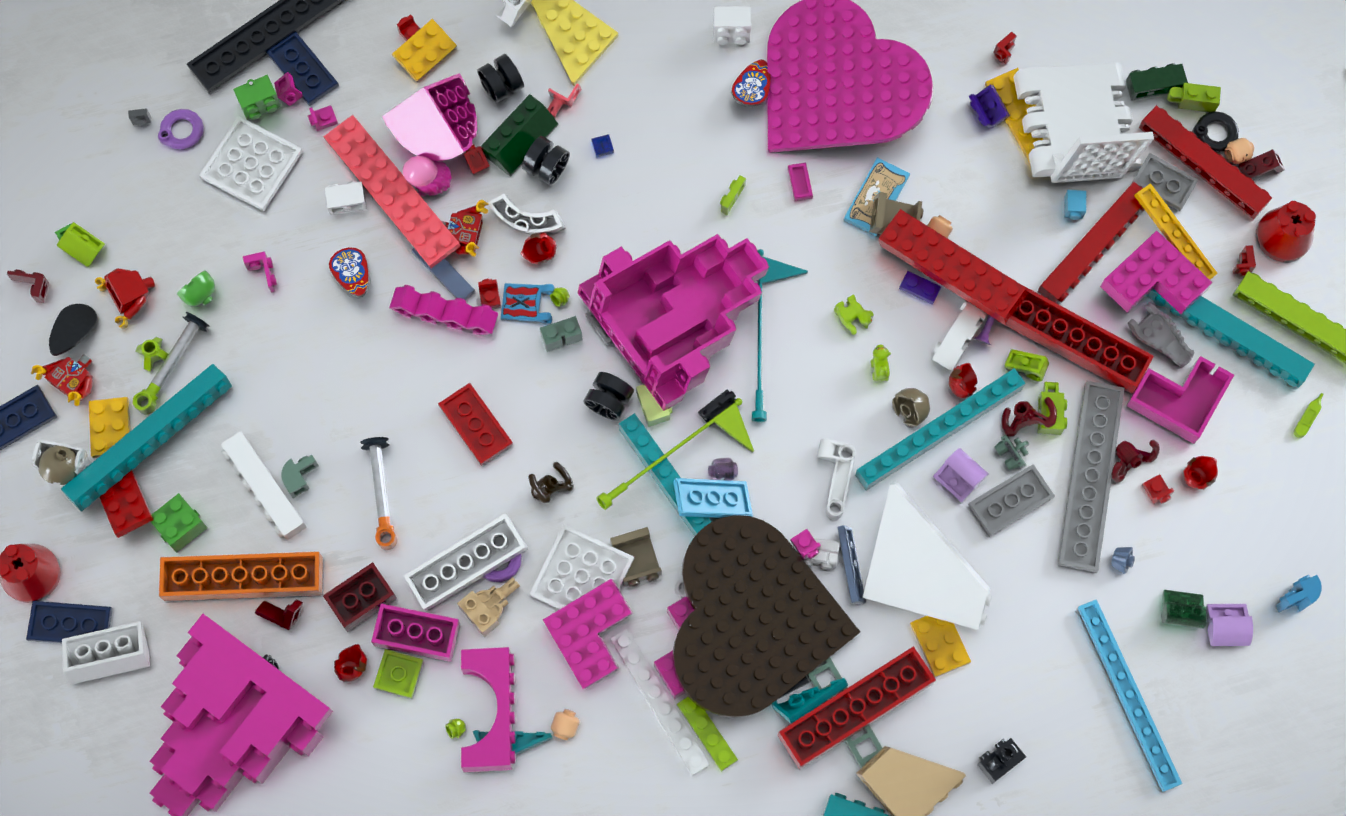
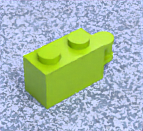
M1184 83L1182 88L1172 87L1167 95V100L1172 103H1178V109L1214 112L1220 104L1221 87Z
M1044 382L1043 392L1041 391L1038 396V412L1049 417V408L1044 399L1050 397L1057 409V419L1055 425L1049 428L1038 424V434L1061 435L1064 429L1067 428V418L1064 417V411L1067 410V399H1064V393L1059 392L1058 382Z

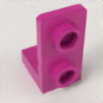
M265 251L243 256L247 270H258L264 266L268 287L271 293L275 292L274 286L277 285L275 275H271L270 269L273 268L271 257H267Z

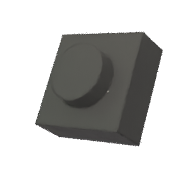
M147 108L128 111L129 119L133 125L143 126L146 123H151V115Z

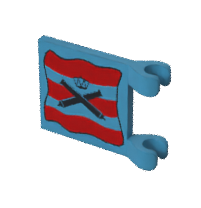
M505 283L501 320L552 323L551 313H539L541 293L550 295L555 289L554 285Z

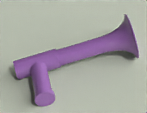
M989 315L982 332L973 338L991 345L989 343V333L995 319Z

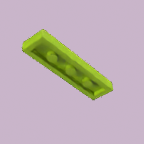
M689 697L676 704L721 772L738 761L704 709L696 705Z

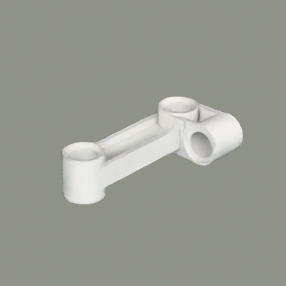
M821 439L817 458L835 463L826 506V516L831 520H838L844 511L856 451L850 444L836 442L831 439ZM847 451L851 454V457L845 458L841 453ZM837 506L840 512L833 513L830 507Z

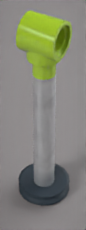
M186 312L187 315L183 317L189 322L148 388L146 390L143 389L133 398L134 407L144 415H149L155 411L158 399L156 395L198 329L207 332L206 327H210L205 321L189 312ZM148 400V404L141 407L142 401Z

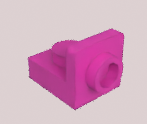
M288 72L274 82L277 97L289 106L293 105L303 96L302 92L295 88L293 77Z
M331 105L316 111L312 107L309 108L311 114L307 116L311 126L315 125L317 131L338 124Z
M805 529L790 540L803 560L808 557L812 559L820 553L818 550H820L821 544L815 541L808 529Z

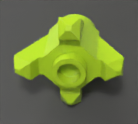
M155 337L137 346L135 352L144 355L145 370L151 371L155 362L159 360L165 361L168 353L161 349L163 339Z

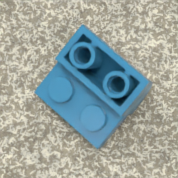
M1306 575L1293 583L1294 587L1289 590V593L1279 599L1280 603L1275 605L1278 612L1280 613L1295 605L1301 612L1317 601L1322 591L1318 575L1313 577Z

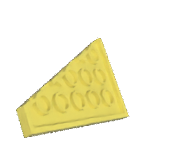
M574 0L531 1V5H533L571 84L575 86L619 36L618 32Z

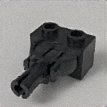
M1003 738L995 745L997 748L992 753L987 751L979 757L981 762L977 765L992 784L1026 758L1012 738L1007 741Z

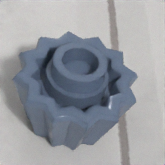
M1118 547L1114 551L1111 564L1123 574L1127 573L1129 567H1133L1135 561L1133 548Z

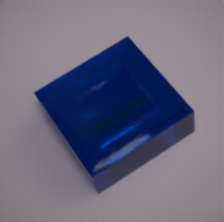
M609 134L591 139L596 158L614 153Z

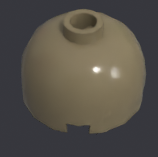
M906 388L894 395L895 397L892 399L894 411L898 417L901 414L906 419L903 422L904 424L916 427L928 417L930 412L929 399L922 391L916 388Z
M56 445L48 448L40 458L39 474L48 483L67 484L77 476L75 473L76 453L64 446Z

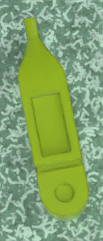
M1323 393L1307 406L1294 429L1296 437L1302 438L1309 431L1321 410Z

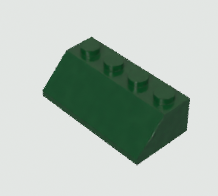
M529 94L481 145V148L487 159L511 177L522 165L525 155L533 142L539 136L547 138L559 124L547 108Z

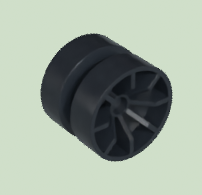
M506 54L494 59L495 68L487 63L477 69L483 88L496 103L508 97L507 89L511 93H515L524 88V82L519 71Z
M539 136L527 151L522 163V169L533 176L539 173L538 178L541 181L552 185L564 171L570 157V152L559 145L553 148L554 143L544 136Z
M599 372L593 382L595 389H589L583 402L595 413L607 419L618 421L625 410L622 403L626 404L629 402L634 389L617 376L606 372Z

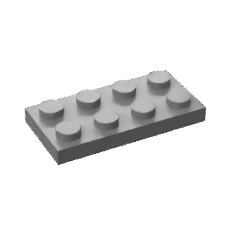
M1033 464L969 502L968 505L990 537L1050 501L1055 495Z

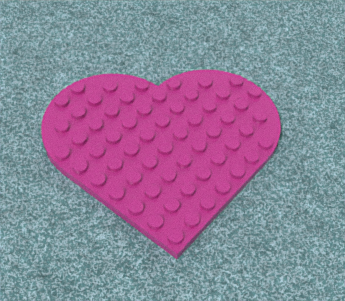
M801 0L788 8L778 18L769 35L767 47V72L771 74L768 93L769 153L893 141L901 138L903 134L918 126L923 120L927 109L930 108L933 97V81L925 60L916 50L904 43L889 39H876L871 19L853 1Z

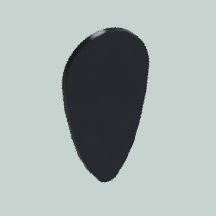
M72 304L61 310L49 337L51 355L58 356L71 350L92 331L97 323V314L93 308L85 304Z

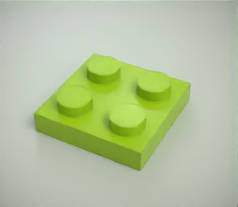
M385 649L373 688L412 699L424 660Z

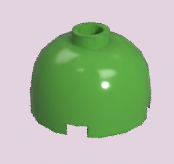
M204 270L191 279L188 285L183 286L177 295L187 305L199 306L203 304L206 306L213 300L211 296L215 292L214 280Z

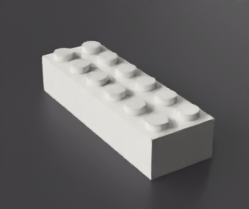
M505 513L410 571L404 577L422 608L428 611L528 550Z

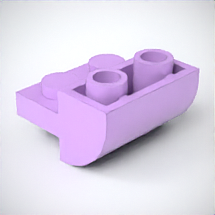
M959 448L945 461L933 477L962 503L989 473Z
M1207 604L1205 608L1209 623L1207 631L1211 646L1251 645L1253 620L1252 616L1248 614L1246 604Z

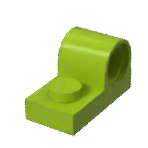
M1011 349L1004 366L1009 370L1015 368L1016 371L1025 373L1029 379L1040 382L1043 381L1049 362L1046 356Z

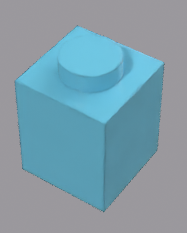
M1067 190L1064 196V218H1070L1071 220L1083 219L1086 213V191Z

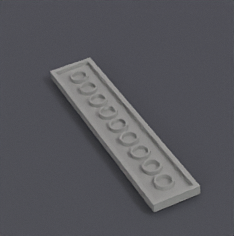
M1086 381L1058 562L1059 566L1095 573L1099 570L1112 479L1111 473L1114 465L1125 389L1123 387Z

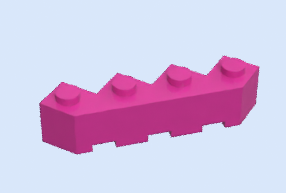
M410 285L395 288L389 308L403 316L410 318L411 315L418 316L422 321L437 324V321L447 324V327L458 330L463 328L471 329L473 334L477 335L493 333L498 313L493 311L489 305L482 304L481 306L472 307L464 299L445 300L440 297L439 293L434 291L421 294Z

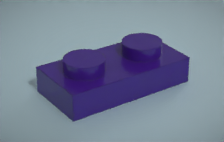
M907 271L899 289L933 305L942 286Z

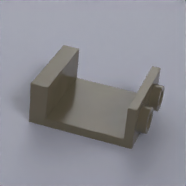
M879 192L874 197L869 232L882 235L900 209L920 221L924 212L922 201L911 205L887 199V193Z
M648 527L610 538L612 547L634 557L626 577L623 578L624 586L634 587L639 585L640 581H654L662 575Z

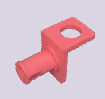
M577 83L568 98L550 88L548 89L550 96L554 99L547 110L554 118L563 104L570 107L573 105L582 90L581 86Z

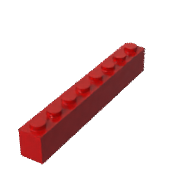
M1156 105L1142 120L1139 128L1143 132H1153L1154 140L1253 220L1271 201L1272 197L1265 189H1261L1251 178L1242 174L1236 166L1228 163L1221 154L1213 151L1207 143L1202 142L1195 133L1183 127L1180 121L1174 120L1163 108H1159Z
M1133 182L1040 285L1037 292L1055 303L1059 301L1062 303L1069 295L1067 293L1070 288L1074 290L1080 283L1079 278L1082 275L1086 276L1092 269L1091 265L1094 262L1098 263L1104 256L1102 252L1105 249L1109 251L1115 244L1114 239L1117 236L1121 237L1126 232L1127 228L1125 227L1128 223L1132 225L1139 217L1137 213L1140 210L1142 212L1145 211L1134 196L1143 188Z

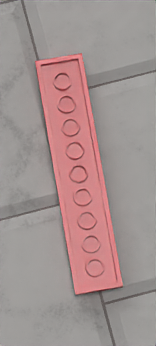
M351 115L323 136L430 268H433L461 246L354 115Z

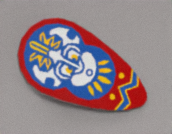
M761 59L753 62L735 80L731 93L738 103L753 107L763 104L767 99L771 74L767 72V62Z
M352 247L337 251L329 261V269L332 275L345 291L353 296L363 297L369 285L368 264L364 253Z

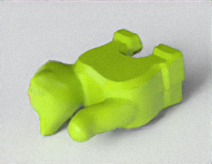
M854 294L847 298L846 303L848 307H844L843 301L835 305V314L839 316L840 322L851 331L852 335L857 333L856 327L851 324L856 319H859L866 329L872 322L873 312L864 310L856 301Z
M877 345L873 350V359L870 362L871 367L874 368L872 373L874 381L881 380L882 382L889 380L890 372L887 357L891 355V352L884 345Z

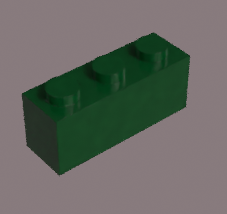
M1175 63L1160 68L1155 66L1143 71L1134 70L1129 73L1126 79L1131 101L1165 95L1169 93L1172 87L1182 88L1184 83H1188L1183 64Z

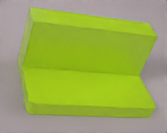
M75 222L70 225L57 243V247L86 267L90 266L105 245V243Z

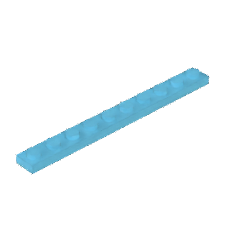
M1097 599L1079 606L1077 609L1162 792L1181 785V779Z

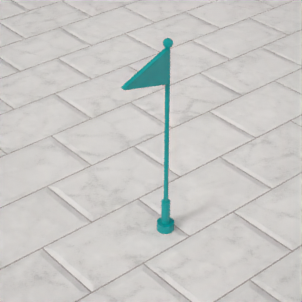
M759 249L757 252L763 257L764 251ZM763 257L766 259L769 269L766 276L758 280V285L762 292V284L807 274L808 271ZM762 294L758 301V390H756V409L752 411V421L754 422L767 421V412L763 411V390H761Z

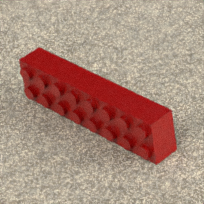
M901 209L879 237V243L882 248L1006 325L1027 295L1025 286Z
M1026 287V297L1005 326L1108 382L1125 388V391L1133 394L1154 356Z
M913 646L778 732L777 736L800 770L933 685L936 679Z

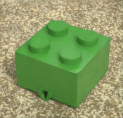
M268 74L255 80L249 79L246 84L233 89L247 120H256L262 114L275 112L281 107Z
M179 493L152 514L154 520L151 523L161 534V538L176 553L207 529V526L199 518V513L195 509L193 510Z

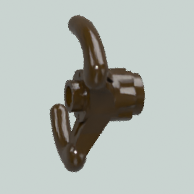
M554 462L553 467L561 474L565 481H557L551 475H545L539 481H536L534 474L528 476L531 493L535 499L543 503H549L552 494L573 490L572 478L559 462Z

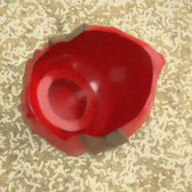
M544 232L532 234L525 240L520 254L531 263L539 265L547 263L556 254V241Z
M965 363L957 366L949 376V387L959 398L972 396L977 390L974 387L978 383L977 376L971 364Z
M1208 456L1193 457L1183 470L1186 484L1189 487L1203 490L1211 486L1218 476L1217 459Z
M359 644L342 650L339 653L338 660L334 661V672L339 680L343 682L358 679L366 670L367 658Z

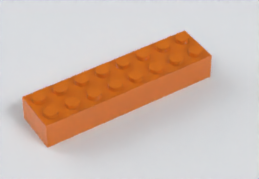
M320 552L160 557L159 597L164 601L318 596L322 595L323 557Z

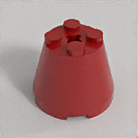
M1290 201L1267 212L1256 228L1260 249L1268 257L1279 262L1302 258L1313 243L1316 221L1315 212L1307 205L1297 201Z
M33 543L8 545L1 553L0 583L4 591L13 599L24 603H32V601H37L48 594L50 595L57 587L61 569L56 556L48 548Z

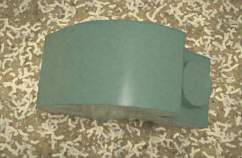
M313 455L302 457L297 464H294L293 460L289 459L283 466L281 478L292 498L310 489L302 476L319 466Z

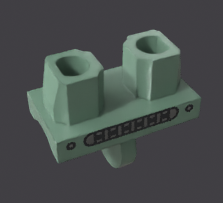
M1004 435L1001 437L1002 441L995 446V449L1000 456L1010 451L1012 457L1004 462L1007 468L1012 471L1018 467L1024 468L1027 466L1019 451H1021L1023 456L1029 454L1026 450V447L1029 445L1028 441L1021 442L1019 438L1014 439L1017 445L1015 447L1008 436Z

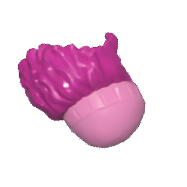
M415 156L410 158L403 166L405 179L409 184L418 189L420 196L442 194L443 191H447L450 188L451 172L443 161H433L424 156Z

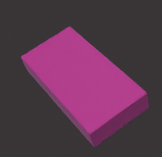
M806 162L788 165L794 202L813 199Z

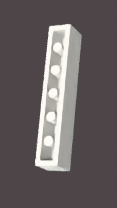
M241 431L221 443L224 448L221 452L227 461L230 459L235 465L232 468L238 476L242 474L245 479L242 483L247 490H253L255 493L253 499L259 507L261 505L264 506L266 511L263 513L268 521L271 522L273 520L277 526L274 529L279 537L284 535L286 540H289L307 528Z

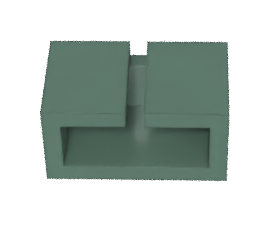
M576 316L540 328V334L547 352L563 347L561 338L565 336L566 345L583 340Z

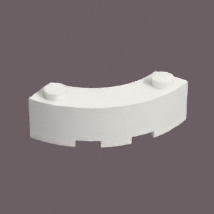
M502 194L488 202L500 219L519 231L529 234L543 232L545 234H552L566 229L556 210L540 214L527 213L518 209L506 194Z
M966 300L960 308L962 312L943 342H938L933 350L936 354L932 360L951 371L955 368L968 347L969 343L967 340H972L988 316L987 313Z

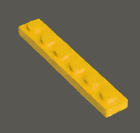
M1151 183L1134 195L1165 238L1209 280L1218 274Z

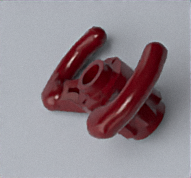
M1050 397L1044 399L1049 408V417L1037 412L1027 401L1018 402L1014 407L1015 418L1011 426H1009L1011 409L1005 408L1002 415V428L1005 435L1014 437L1021 428L1033 424H1041L1048 428L1055 425L1057 409Z
M1155 440L1149 442V445L1152 447L1151 453L1136 449L1130 442H1121L1115 451L1120 462H1116L1112 469L1113 481L1115 483L1122 482L1131 468H1137L1142 462L1151 463L1156 460L1160 450L1158 442Z

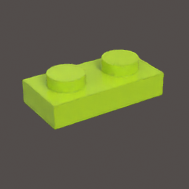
M739 175L738 179L733 180L730 184V192L728 195L725 194L720 201L722 213L728 215L746 186L745 177Z

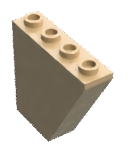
M884 746L856 772L857 776L891 816L929 815L934 810V806L938 802L944 801L948 797V793L953 788L959 787L963 783L962 779L966 777L965 773L887 746Z

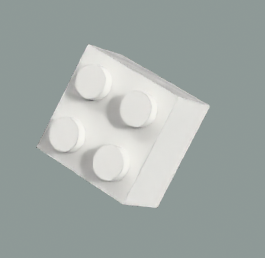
M714 6L713 43L720 45L727 43L739 45L750 43L751 6Z

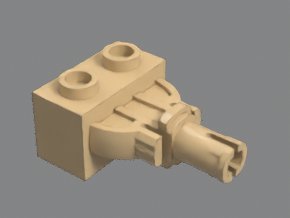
M511 577L500 588L496 589L493 585L489 590H481L477 593L471 591L457 604L478 631L486 637L500 625L498 619L502 615L503 608L509 604L506 599L520 585Z

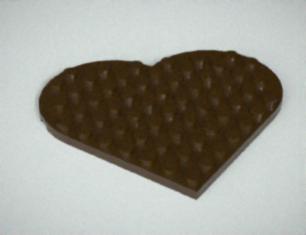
M735 515L723 517L706 525L690 542L683 558L682 576L685 594L694 611L684 620L679 628L673 646L674 671L681 688L702 709L718 716L730 718L750 716L771 705L860 633V630L779 530L769 523L750 516Z

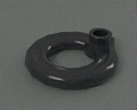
M1217 111L1206 113L1200 117L1192 130L1198 139L1207 143L1215 152L1225 151L1227 144L1239 137V129L1234 119L1226 113ZM1220 122L1224 124L1228 130L1226 139L1223 141L1210 139L1207 135V127L1210 123Z

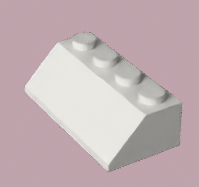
M141 621L62 639L63 672L70 685L150 667L149 650Z

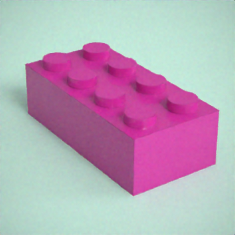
M380 604L371 643L375 647L452 662L460 622L459 619Z

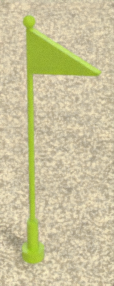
M737 398L735 403L628 482H623L608 494L601 493L596 497L598 504L604 510L608 509L613 505L612 500L628 489L627 486L713 423L722 428L750 452H754L737 407L742 404V399Z

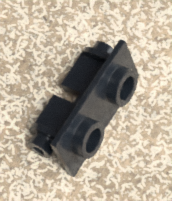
M727 389L699 410L698 414L707 423L735 403L736 395L733 391L729 392Z

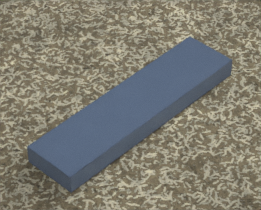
M414 248L411 250L455 298L466 300L475 293V289L445 258L433 268H430Z
M845 525L838 526L851 603L861 605L866 603V599L863 598L864 589L853 531L851 527Z

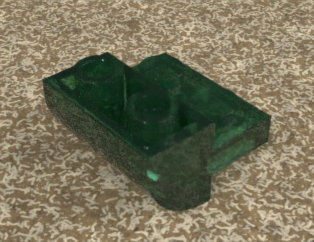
M1172 590L1163 591L1162 623L1205 628L1207 616L1203 595Z

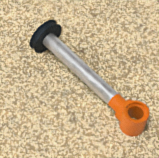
M372 437L364 439L360 443L363 444L361 449L370 450L379 523V527L376 528L375 539L382 549L390 550L396 546L397 537L394 533V526L390 524L381 450L390 444L386 442L389 440L387 437ZM384 535H391L389 542L383 543L381 541Z

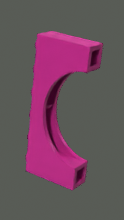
M509 647L461 650V670L463 674L473 675L486 681L494 690L497 698V715L489 733L476 744L461 747V768L463 772L512 770V764L516 763L515 751H512V744L516 742L515 731H512V724H515V712H512V704H515V693L511 692V685H515V675L511 673V666L515 665L514 654H511Z

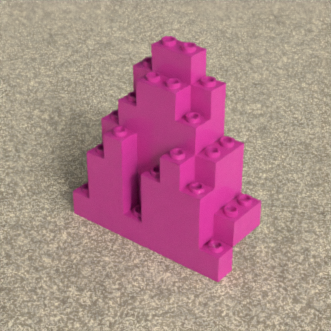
M718 234L683 254L669 240L632 261L630 253L621 246L603 256L599 273L579 284L577 293L636 375L647 387L663 411L681 402L685 393L705 381L710 369L709 360L711 356L730 345L736 332L734 321L737 320L740 311L759 301L762 294L761 288L754 282L766 276L769 266L766 259L757 252L756 246L750 243L747 238L728 248L727 242L721 239Z
M202 614L187 632L192 637L176 655L181 660L179 664L184 669L172 683L176 688L161 705V708L165 710L163 714L172 720L173 723L160 738L164 743L149 761L154 765L152 769L162 776L149 794L154 797L152 801L158 806L162 807L165 805L168 807V813L171 816H188L199 801H201L199 805L208 812L210 809L217 811L244 776L253 783L259 781L263 784L290 748L301 756L304 753L310 756L324 738L318 730L333 712L328 706L205 614Z

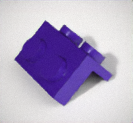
M989 85L976 95H969L970 105L979 114L978 119L983 126L994 128L1010 116L994 85Z

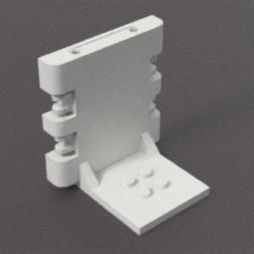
M1120 63L1024 68L1015 73L1013 78L1017 99H1025L1026 104L1037 105L1028 108V114L1022 119L1024 133H1031L1033 138H1043V140L1033 143L1034 149L1028 154L1033 177L1051 176L1052 183L1123 178L1128 171L1140 169L1142 166L1140 156L1154 140L1153 132L1120 133L1130 130L1129 126L1133 122L1130 107L1125 106L1124 101H1114V99L1123 97L1122 92L1125 89Z

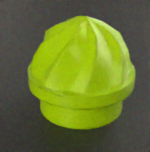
M562 287L555 288L550 294L551 301L558 307L567 304L570 297L568 290Z
M451 719L445 725L449 737L454 739L460 738L463 735L466 725L461 719Z

